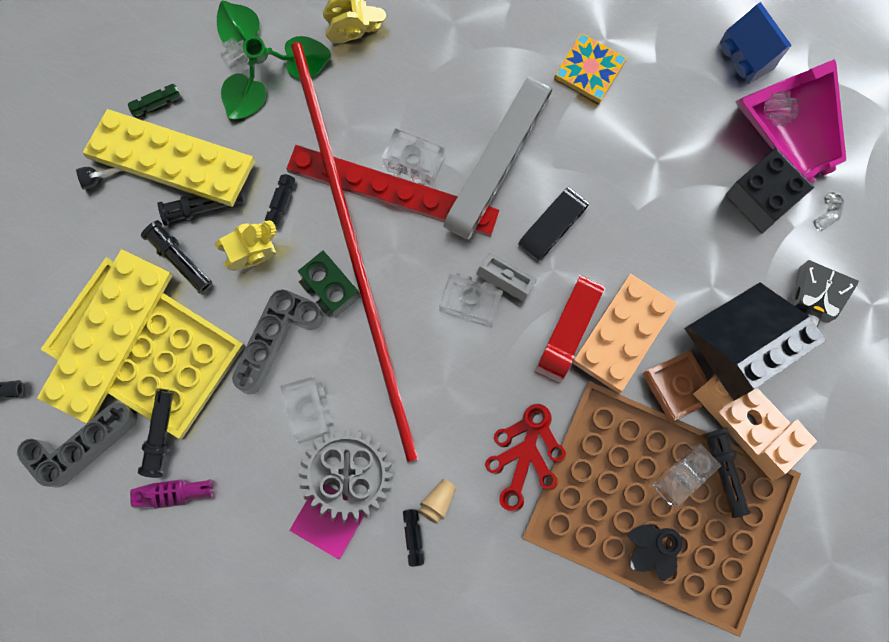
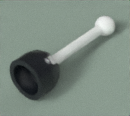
M89 166L76 169L77 177L83 190L95 186L101 176L123 171L117 168H110L97 172Z

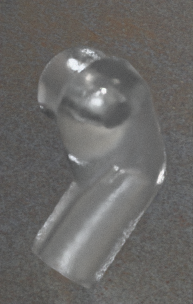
M830 192L825 196L824 203L828 206L827 212L813 221L817 230L823 231L840 220L844 207L842 195Z

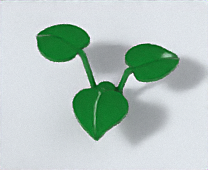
M224 0L219 4L217 12L219 37L226 46L232 49H238L243 45L244 53L249 59L248 65L250 68L249 78L241 73L233 74L222 85L221 99L226 115L230 119L249 117L263 106L266 99V88L261 82L253 80L255 78V64L263 63L268 55H273L284 61L287 60V71L291 76L299 80L300 77L291 49L292 44H302L311 78L319 74L331 58V52L324 44L306 36H296L289 39L285 43L286 55H282L272 48H267L263 40L257 37L260 30V21L252 9Z

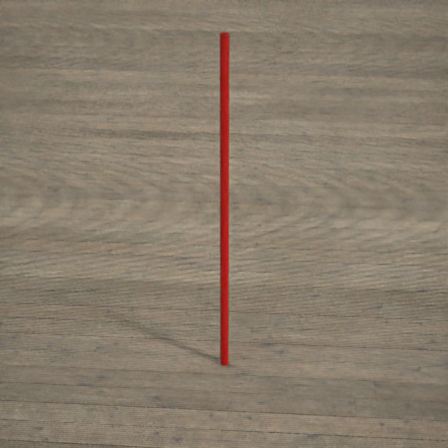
M294 43L291 45V49L407 462L418 460L302 44Z

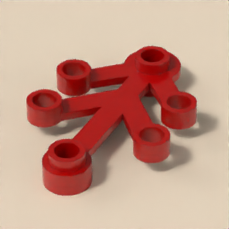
M542 404L529 406L524 412L523 420L507 429H499L495 432L494 441L500 447H508L512 442V438L526 431L527 434L524 442L498 456L489 457L485 463L486 469L491 474L496 475L503 471L505 465L519 458L511 486L504 489L499 498L501 506L509 512H517L524 505V496L521 492L530 462L534 465L540 477V485L545 490H554L558 485L557 477L549 471L536 446L539 434L549 448L548 456L553 462L560 463L564 461L566 451L557 443L549 428L552 422V415L549 409ZM537 414L543 416L540 423L533 422V418ZM507 434V440L500 443L498 440L499 436ZM555 449L562 450V455L559 458L552 457V452ZM499 461V467L496 470H491V462ZM548 476L554 479L551 486L544 485V479ZM511 496H517L518 502L514 506H510L508 503Z

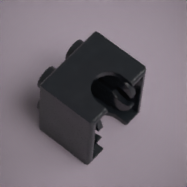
M774 148L737 180L725 195L764 233L815 187L777 148Z

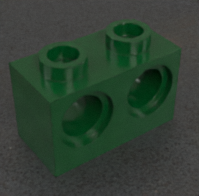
M324 250L298 270L302 278L298 281L308 294L312 291L319 298L316 303L326 315L331 312L336 318L361 298L357 288ZM321 270L326 273L321 281L312 280L314 272ZM334 291L343 292V297L338 302L329 300L330 294Z

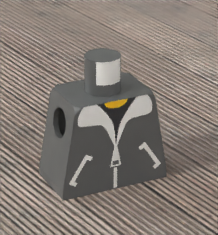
M808 260L799 267L792 305L810 316L817 327L820 321L829 323L839 316L858 285L859 280Z

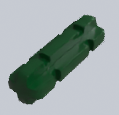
M170 84L165 86L163 91L159 89L142 96L140 101L136 99L129 102V111L133 117H138L144 114L143 111L145 110L149 112L168 104V100L172 102L179 99L180 93L176 85Z

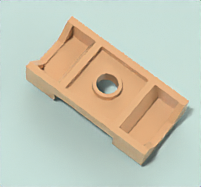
M715 374L693 393L723 428H728V433L772 481L785 475L817 442L798 420L790 423L758 388L733 401ZM747 414L755 418L756 425L749 422Z

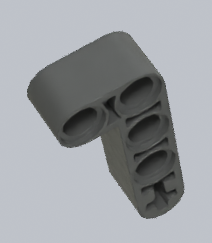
M281 289L275 291L270 296L233 373L232 380L234 386L245 394L250 395L258 392L266 379L291 324L306 330H315L322 324L323 315L318 305L288 290ZM281 300H290V306L286 310H278L277 306ZM307 310L316 311V315L311 321L302 320V316ZM278 324V331L274 335H266L265 331L268 325ZM266 349L265 358L261 361H254L253 356L256 350ZM251 363L254 367L258 368L259 371L257 372L255 369H251L248 365ZM244 377H251L253 382L245 384L242 379Z
M112 403L56 450L48 442L31 438L21 442L17 449V456L40 485L55 488L62 487L131 430L137 422V413L125 404ZM119 412H123L121 415L123 418L122 422L118 421L120 419ZM98 429H102L103 437L98 443H95L94 433ZM38 445L40 449L39 456L33 459L32 450ZM79 448L80 457L77 461L73 462L71 454L74 449ZM53 467H56L57 477L51 481L49 479V472Z

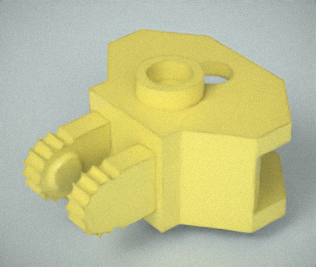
M329 0L322 12L323 18L331 24L325 31L326 37L332 43L340 44L361 38L364 32L378 31L381 27L380 24L386 19L384 9L366 7L364 0Z
M270 220L264 221L263 224H242L236 227L234 232L220 238L215 243V246L218 250L226 252L228 260L224 263L226 268L235 271L253 267L271 259L277 253L271 242L276 234L275 224Z

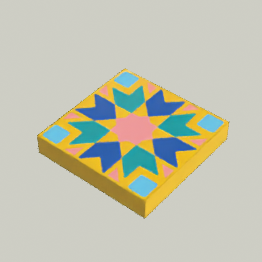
M581 33L557 70L554 79L600 104L627 58Z

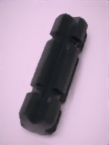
M288 174L280 176L278 181L279 187L275 189L269 206L271 210L270 212L267 211L265 221L270 220L274 222L275 226L280 225L283 218L281 213L285 212L291 195L290 189H293L295 184L294 177Z
M417 509L403 511V520L406 523L404 529L406 547L409 550L408 564L410 567L422 566L424 564L423 553H421L422 539L420 525L417 523L419 521V513Z

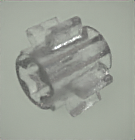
M231 38L222 44L225 51L220 53L230 71L237 68L242 73L249 68V59L243 50V40L237 43L236 40Z
M790 91L772 94V99L767 100L764 106L765 117L773 119V126H786L787 123H791V119L797 117L799 112L798 100L790 98Z

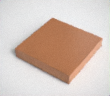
M691 350L643 373L670 423L704 407L693 393L703 386L708 379Z

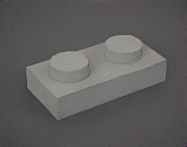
M492 253L488 254L476 272L478 276L487 282L494 284L523 302L537 279Z

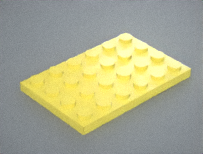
M107 257L104 259L41 348L42 351L59 360L111 268L113 261ZM163 293L108 393L151 421L155 390L162 388L174 391L167 432L182 440L245 345Z

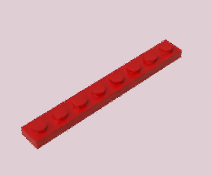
M295 144L286 168L287 172L330 186L321 152ZM333 157L341 187L344 191L441 222H445L449 211L458 196ZM488 206L474 232L491 238L500 210Z

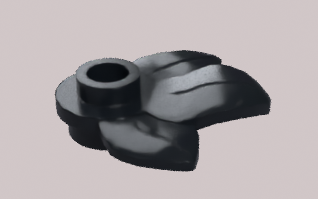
M641 525L635 527L627 534L628 538L637 546L630 560L632 570L645 572L655 569V573L661 581H665L674 575L678 567L676 556L682 549V538L677 531L671 528L658 530L651 525ZM665 537H668L672 542L668 549L662 545V540Z

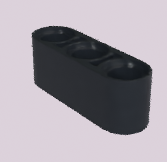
M568 186L523 235L518 245L540 262L584 213L590 203Z

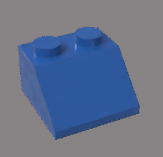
M761 2L756 4L729 27L720 41L722 51L731 58L736 65L738 74L745 78L748 84L774 70L792 46Z

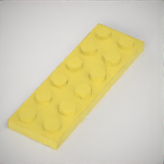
M109 109L106 110L82 152L87 159L233 207L255 163L253 156Z
M121 249L37 399L85 423L91 421L98 412L173 275Z

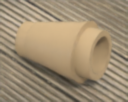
M442 479L420 503L421 508L418 512L435 524H438L441 519L444 520L454 492L457 489L456 486Z

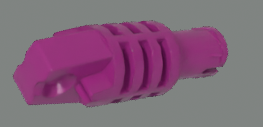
M175 480L134 488L130 490L131 507L158 509L185 505L188 500L213 498V491H211L213 489L212 480L191 483Z

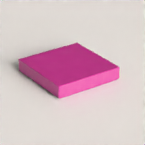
M329 485L323 487L325 493L329 495L338 493V490ZM343 494V500H347L348 496ZM314 499L306 500L289 531L333 557L340 559L364 515L359 513L358 522H355L352 516L348 515L346 523L342 522L341 515H337L332 522L330 512L321 517L320 506L314 509L310 508Z

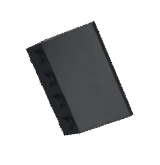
M761 282L684 328L733 401L753 391L826 341L810 316Z

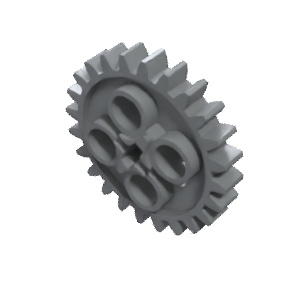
M346 429L344 436H340L338 430H335L332 439L326 433L323 434V444L314 440L313 446L315 451L311 449L306 450V456L309 459L301 460V466L306 469L299 471V477L307 480L300 483V489H308L303 498L304 500L314 499L310 508L314 509L320 506L321 517L330 512L332 522L337 515H341L343 523H346L348 515H351L353 520L358 522L359 513H362L366 518L369 517V507L375 511L379 510L380 506L376 500L386 501L387 496L382 491H390L391 485L385 481L392 480L393 474L385 471L391 468L392 463L383 462L388 453L387 451L378 453L381 443L378 442L372 446L370 444L371 435L362 440L361 431L359 430L355 437L350 435L349 429ZM345 451L349 452L348 475L350 476L347 500L342 498L344 483L342 473ZM328 456H335L340 463L336 466H329L325 463L324 459ZM356 457H363L367 460L368 465L358 467L353 460ZM327 484H334L338 487L339 491L334 495H329L325 493L323 487ZM360 484L366 487L368 493L359 496L353 492L352 488Z

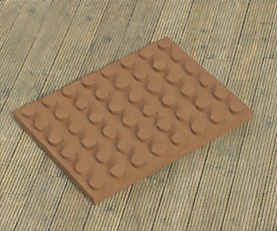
M588 381L561 444L566 451V458L560 463L554 462L550 470L557 477L558 485L551 491L542 489L522 539L740 637L801 473L790 469L785 475L772 481L742 447L729 442L731 450L736 453V459L733 461L748 509L751 513L746 516L732 518L717 466L710 462L709 458L712 455L707 439H703L702 434L707 432L680 420L670 423L666 414ZM559 449L556 458L562 455L561 449ZM548 476L544 485L551 486L554 482L553 477ZM729 476L730 484H731V487H732V490H733L735 499L737 500L736 495H735V492H734V488H733V485H732V482H731V479H730V476ZM651 525L658 530L671 528L681 536L682 549L676 556L678 567L674 575L669 579L661 581L656 575L655 569L645 572L631 569V556L637 546L628 538L627 534L635 527ZM665 537L662 540V545L666 549L670 548L672 542L668 537Z

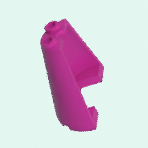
M835 59L735 101L737 107L772 150L777 148L809 182L815 180L814 175L818 172L821 173V176L830 174L838 170L836 165L847 161Z

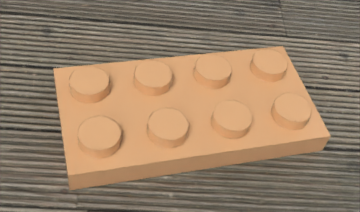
M630 273L572 363L620 394L677 303Z

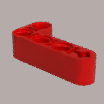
M579 276L535 369L536 372L559 383L562 382L571 366L574 354L605 286L584 276Z

